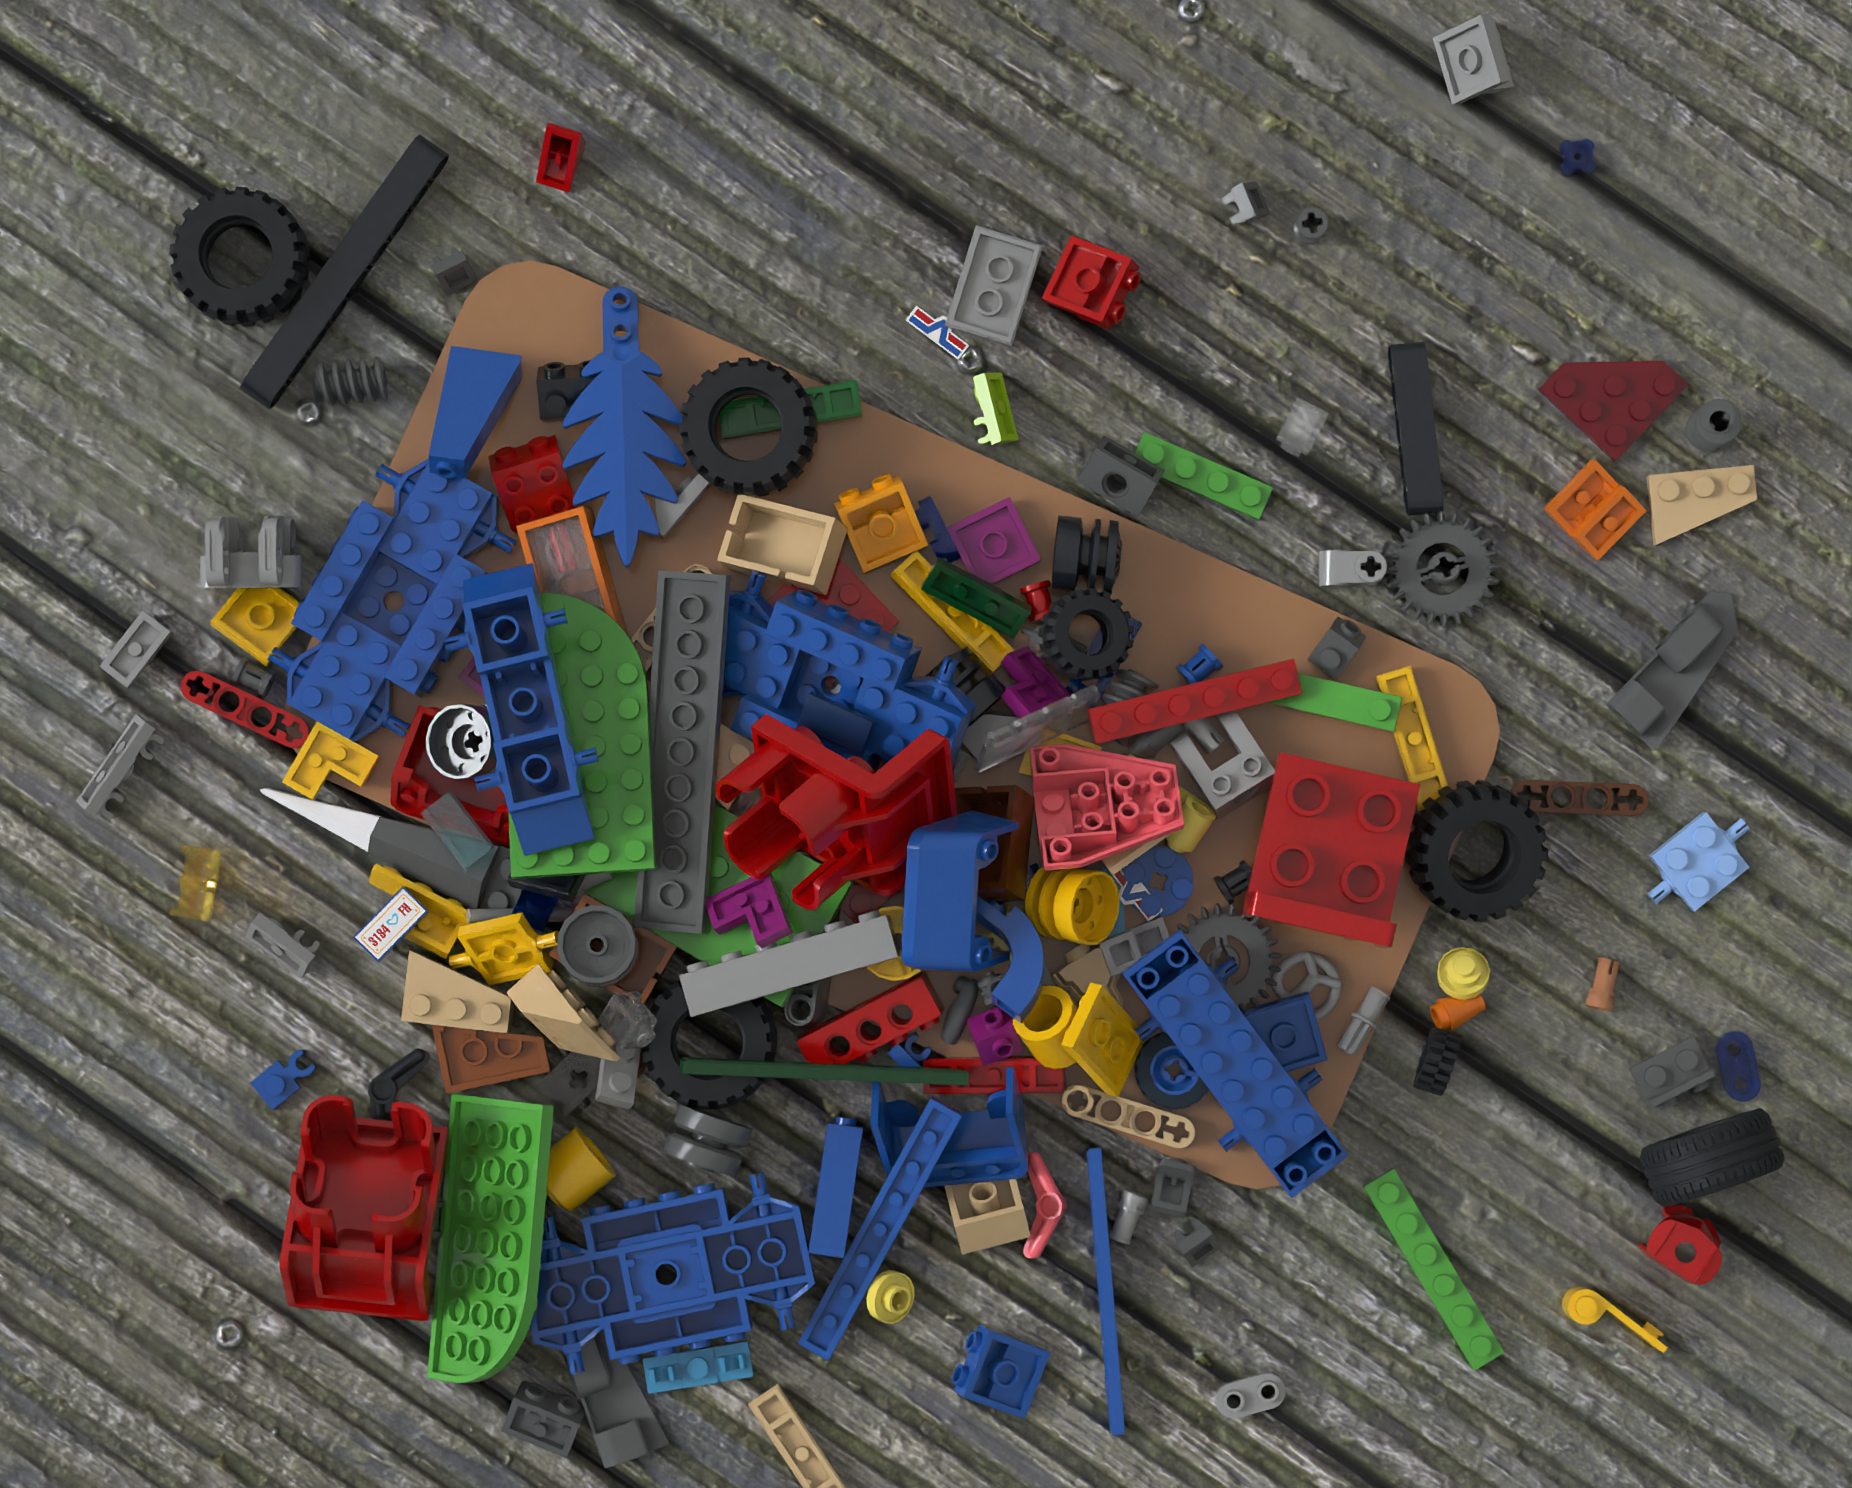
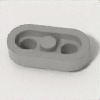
M1270 1372L1252 1375L1221 1385L1215 1394V1404L1219 1412L1227 1418L1236 1419L1279 1406L1285 1398V1385L1277 1375ZM1265 1385L1273 1386V1396L1269 1398L1263 1397L1261 1394L1262 1388ZM1232 1394L1240 1397V1403L1236 1407H1230L1227 1404V1398Z

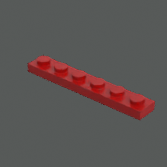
M1289 659L1089 708L1087 712L1095 744L1302 694L1295 660Z

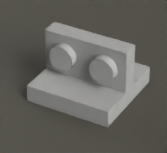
M1491 13L1481 14L1433 37L1452 105L1464 103L1481 94L1503 92L1514 87L1510 68L1500 40V34L1495 20H1492Z

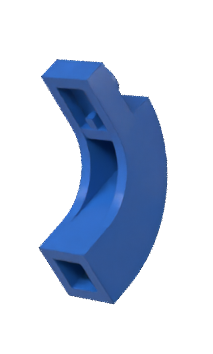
M978 896L976 921L1002 939L1012 954L1011 965L1007 974L991 993L992 1002L1019 1023H1022L1035 1006L1044 982V956L1039 935L1029 918L1016 906L1006 917L1004 915L1006 911L992 899L986 902Z

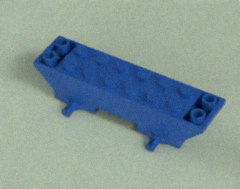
M533 563L463 580L464 603L462 605L466 619L465 633L448 638L445 637L444 642L448 653L468 647L474 655L477 673L481 678L495 741L493 745L497 762L496 772L478 777L475 776L478 792L497 786L500 787L505 794L508 812L511 814L525 856L595 839L579 766L599 762V757L597 756L596 747L580 752L575 751L548 627L568 623L565 609L544 613Z
M1179 929L1122 972L1148 1007L1151 1016L1137 1028H1134L1142 1041L1159 1028L1170 1036L1232 1119L1234 1129L1218 1139L1223 1149L1228 1152L1229 1149L1241 1140L1252 1145L1288 1195L1293 1198L1349 1156L1312 1107L1306 1093L1320 1081H1323L1315 1068L1298 1081L1285 1071L1226 991L1223 980L1240 969L1234 959L1230 957L1216 969H1213V967L1204 963Z

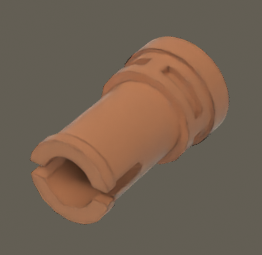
M1598 958L1593 987L1589 988L1585 1006L1613 1012L1616 995L1613 991L1621 962Z

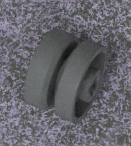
M590 905L576 910L564 921L558 933L557 951L562 965L576 980L587 986L604 988L621 982L632 972L638 960L639 942L635 929L622 913L609 906ZM596 939L599 942L601 940L604 942V948L599 952H594V948L591 946L592 942Z
M679 1104L674 1122L677 1126L693 1132L692 1136L678 1132L670 1133L663 1151L682 1159L684 1163L713 1173L716 1171L736 1177L742 1158L739 1154L723 1148V1146L727 1144L738 1148L746 1147L753 1129L725 1117Z

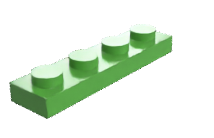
M1143 432L1135 451L1139 456L1165 470L1161 477L1162 480L1258 521L1273 489L1272 486L1146 432Z

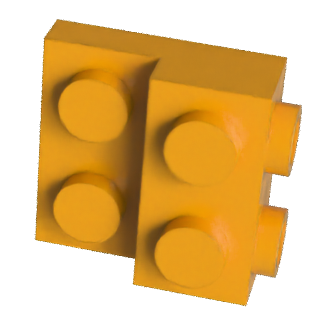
M891 474L879 476L871 482L873 487L862 492L858 488L849 489L839 495L840 501L834 503L842 524L848 528L846 534L863 573L929 546L899 476L892 478Z

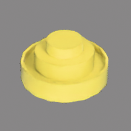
M1465 947L1455 948L1444 954L1439 961L1437 979L1439 986L1449 996L1462 1000L1471 999L1483 993L1487 987L1490 968L1488 961L1478 951Z
M893 1270L880 1273L872 1281L867 1293V1308L870 1315L876 1320L888 1324L901 1321L910 1311L914 1301V1285L911 1279L905 1274Z

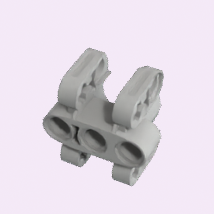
M221 516L208 518L205 524V556H200L201 588L303 587L302 555H296V527L294 519L284 518V516H264L262 528L258 533V552H244V534L240 529L237 517Z

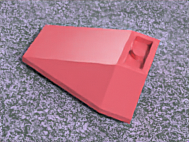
M1068 744L1030 747L1034 811L1040 860L1044 871L1081 868L1184 829L1176 765Z

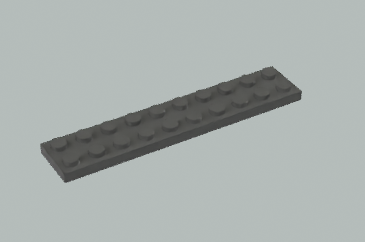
M658 570L649 698L656 870L637 872L635 928L697 934L706 933V902L709 897L731 575Z

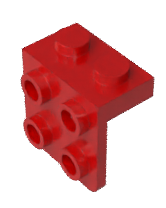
M555 435L535 437L528 444L515 448L503 447L493 455L488 456L491 475L509 526L513 532L518 533L516 528L518 525L578 508V506L573 505L574 493L566 470L563 468L560 447Z

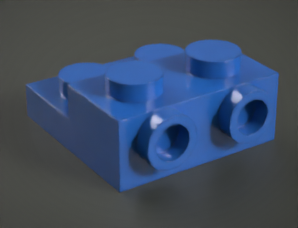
M979 1324L977 1332L972 1331L967 1337L965 1349L968 1351V1355L964 1365L959 1364L954 1370L952 1376V1383L956 1385L954 1392L964 1398L1025 1419L1051 1352Z

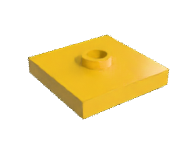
M280 587L237 588L210 621V625L267 667L271 662L268 660L270 654L276 656V654L272 653V650L275 647L281 650L298 629L291 622L294 619V613L300 602Z

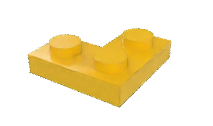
M317 721L282 783L312 800H315L331 770L363 787L380 756Z

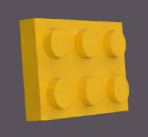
M1090 982L1085 995L1079 1002V1008L1071 1025L1065 1031L1061 1046L1107 1095L1119 1097L1144 1041L1141 1040L1134 1030L1138 1025L1103 985Z

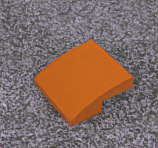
M1593 459L1543 508L1556 524L1596 561L1647 511L1624 486L1619 485Z

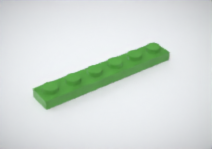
M1392 1168L1363 1186L1364 1190L1471 1368L1475 1371L1505 1353L1395 1169Z

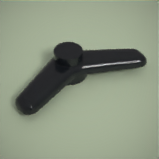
M420 1048L414 1049L372 1079L368 1086L372 1119L392 1121L391 1108L395 1102L397 1092L430 1061L431 1056L429 1052Z

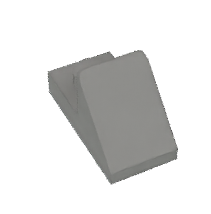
M699 473L694 479L688 476L675 492L679 494L676 504L655 498L659 535L664 539L667 538L711 486Z

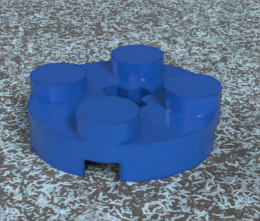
M1153 846L1129 863L1124 870V878L1130 884L1142 882L1151 894L1143 897L1140 905L1142 912L1146 915L1153 916L1159 913L1157 916L1163 917L1177 912L1186 904L1193 890V873L1189 863L1180 853L1169 847ZM1154 871L1158 875L1165 874L1168 880L1164 882L1165 889L1161 892L1156 887L1150 889L1148 886V882L1152 880L1150 874ZM1130 904L1134 909L1140 911L1135 904Z

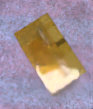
M182 845L180 852H187L183 875L179 879L181 888L177 908L170 909V915L209 921L210 916H212L222 858L220 856L221 851Z

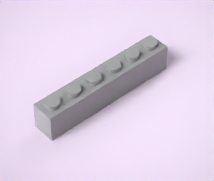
M879 910L859 915L860 923L846 926L845 921L842 920L825 925V933L811 936L810 930L789 936L791 943L777 947L776 942L764 948L757 945L755 946L757 953L743 956L741 950L720 956L722 963L708 966L707 960L686 966L688 973L679 975L690 1016L702 1015L901 957L890 916H880Z

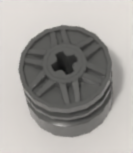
M487 705L447 706L435 715L428 727L426 748L432 765L442 775L453 779H475V776L478 777L496 772L497 758L493 745L495 741Z

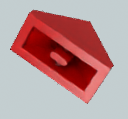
M548 122L536 183L570 192L586 143L581 132Z

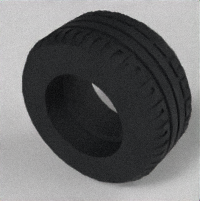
M1762 1108L1747 1111L1685 1131L1642 1148L1640 1161L1642 1166L1645 1167L1644 1173L1646 1178L1649 1179V1187L1653 1189L1654 1200L1662 1207L1672 1206L1745 1183L1780 1169L1783 1166L1785 1157L1782 1149L1779 1148L1781 1144L1778 1137L1775 1136L1777 1134L1774 1126H1771L1770 1115Z

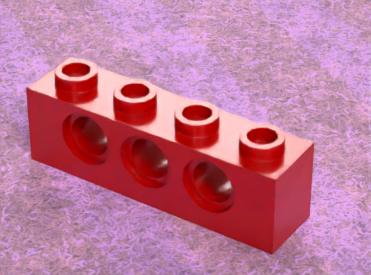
M923 971L801 1033L796 1042L807 1062L846 1064L856 1058L858 1062H863L877 1054L875 1048L887 1042L892 1047L906 1040L909 1037L907 1032L917 1027L923 1031L940 1022L938 1017L942 1015L944 1006L927 974ZM899 1004H905L911 1008L913 1016L909 1019H900L896 1016L894 1007ZM867 1020L876 1021L881 1027V1033L877 1035L866 1033L863 1023ZM835 1036L845 1037L849 1041L850 1048L846 1051L837 1050L832 1044V1038Z

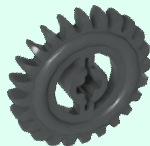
M1443 511L1438 512L1436 522H1433L1430 515L1426 513L1423 516V526L1415 519H1412L1410 524L1413 532L1411 533L1401 528L1399 533L1404 541H1391V545L1398 552L1386 555V558L1394 563V566L1386 569V574L1395 576V579L1387 583V587L1399 589L1392 599L1394 601L1403 598L1406 600L1402 607L1403 612L1412 607L1415 608L1414 620H1418L1423 614H1426V621L1429 626L1432 625L1436 617H1439L1441 626L1446 627L1449 616L1459 625L1462 622V612L1468 618L1473 619L1475 615L1472 606L1484 610L1486 605L1481 597H1494V593L1487 588V585H1497L1500 582L1490 575L1491 572L1501 568L1500 565L1490 563V559L1497 556L1499 552L1486 550V547L1493 539L1491 537L1479 539L1483 526L1473 531L1469 530L1471 518H1467L1461 525L1458 524L1457 512L1452 514L1448 522L1445 520ZM1434 544L1454 546L1463 554V557L1457 558L1453 553L1439 552L1430 558L1426 568L1417 570L1419 556L1426 548ZM1440 560H1442L1444 565L1450 564V566L1464 562L1463 565L1459 564L1451 568L1447 572V577H1444L1442 572H1432L1422 577L1420 575L1435 569L1440 564ZM1468 569L1465 583L1459 590L1451 594H1435L1421 584L1423 581L1430 580L1433 584L1439 586L1447 585L1458 577L1460 570Z
M1216 903L1213 915H1210L1204 906L1201 907L1200 920L1193 914H1188L1191 926L1187 927L1183 924H1178L1177 927L1197 953H1199L1205 942L1214 937L1215 948L1210 951L1207 957V964L1213 967V969L1218 967L1215 966V959L1221 956L1222 946H1220V938H1222L1223 951H1225L1226 956L1232 957L1239 967L1241 963L1240 955L1236 949L1228 946L1227 936L1238 939L1247 949L1249 969L1245 977L1236 985H1232V975L1237 972L1235 971L1226 978L1227 984L1225 985L1228 995L1240 1011L1246 1010L1245 1004L1247 1003L1252 1007H1258L1257 995L1269 999L1270 995L1265 990V985L1277 986V982L1269 977L1270 973L1282 971L1281 968L1272 964V961L1280 958L1282 954L1270 951V948L1278 943V939L1266 940L1265 938L1271 930V926L1259 929L1257 926L1261 917L1256 916L1249 921L1247 916L1242 915L1243 910L1239 915H1236L1233 903L1229 905L1226 913H1223L1220 904Z

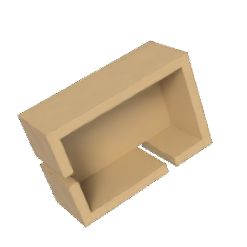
M737 495L729 524L746 536L743 540L734 532L726 530L717 561L730 571L751 576L752 571L755 570L766 574L765 580L788 586L793 584L800 589L827 595L848 528L834 517L747 495Z

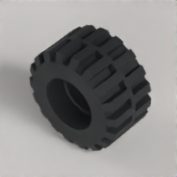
M1094 588L1076 590L1052 603L1048 608V613L1043 615L1041 622L1044 623L1043 628H1040L1038 632V637L1043 638V643L1039 644L1041 652L1046 651L1048 655L1045 659L1048 665L1054 664L1057 667L1055 671L1058 674L1069 675L1068 679L1092 680L1115 671L1120 667L1119 664L1124 662L1129 656L1127 650L1133 647L1134 640L1130 639V634L1134 633V625L1128 624L1127 619L1131 618L1129 611L1123 612L1120 608L1123 603L1119 599L1112 600L1110 598L1111 593L1106 591L1099 593ZM1085 614L1091 616L1102 628L1103 644L1099 652L1094 655H1085L1079 652L1070 641L1069 626L1072 619L1077 615Z

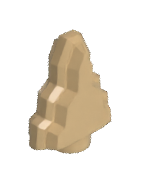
M1080 944L1062 955L1067 964L1050 975L1058 987L1063 990H1069L1075 999L1080 1001L1085 995L1090 982L1100 984L1123 1008V998L1116 987L1120 974L1110 976L1100 946L1091 948L1090 945Z

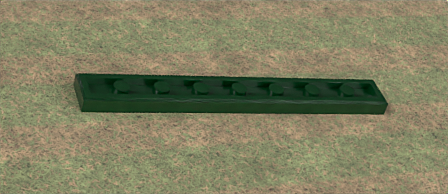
M682 1057L679 1065V1071L682 1074L946 1085H968L969 1073L960 1068Z

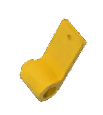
M1576 1286L1570 1288L1562 1299L1564 1313L1570 1319L1580 1324L1589 1325L1595 1323L1607 1311L1658 1351L1664 1353L1668 1348L1657 1339L1664 1334L1648 1321L1643 1327L1639 1326L1598 1293L1586 1287Z

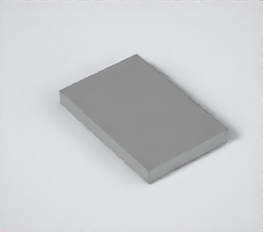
M976 225L945 327L1012 347L1043 246Z

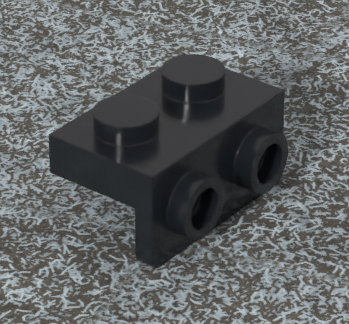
M591 360L583 361L579 365L551 362L538 367L536 382L540 419L566 417L579 395L598 376L595 375L585 379L581 376L582 370Z

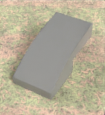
M1156 917L1149 922L1146 921L1099 943L1110 976L1122 973L1169 938L1163 917Z

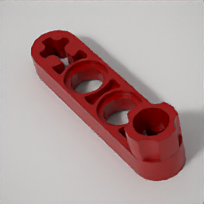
M191 671L182 679L181 692L189 701L284 746L291 748L302 747L311 732L308 723L304 719L208 673ZM203 678V685L209 688V692L207 694L198 692L195 697L192 693L191 685L193 681ZM216 683L221 686L218 690L215 687ZM226 692H234L239 697V707L233 712H226L220 706V699ZM213 699L212 705L207 704L208 700ZM259 707H266L271 712V722L265 727H257L252 721V714ZM279 714L285 716L281 723L293 727L296 722L300 724L299 731L303 733L301 739L294 738L292 742H289V734L280 729H277L276 736L271 734V731L278 723Z

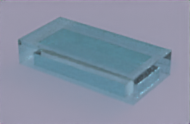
M451 790L421 812V815L464 870L494 847Z

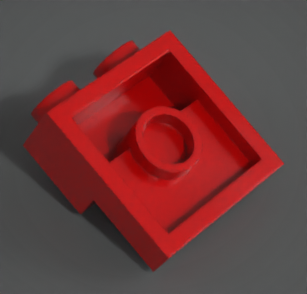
M1071 235L1042 299L1048 304L1076 314L1080 319L1111 330L1113 323H1120L1125 315L1126 305L1123 302L1128 291H1135L1141 279V274L1138 272L1139 266L1132 258Z

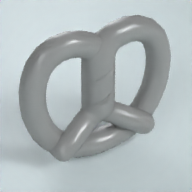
M1303 951L1287 957L1277 966L1282 971L1273 973L1272 979L1277 982V986H1272L1278 998L1283 999L1306 991L1310 994L1318 984L1331 987L1325 1003L1314 1011L1317 1021L1326 1017L1334 1009L1341 995L1342 981L1337 969L1327 958L1315 952ZM1305 962L1308 975L1292 992L1287 991L1282 985L1284 975L1293 966ZM1316 965L1321 967L1328 976L1319 974Z

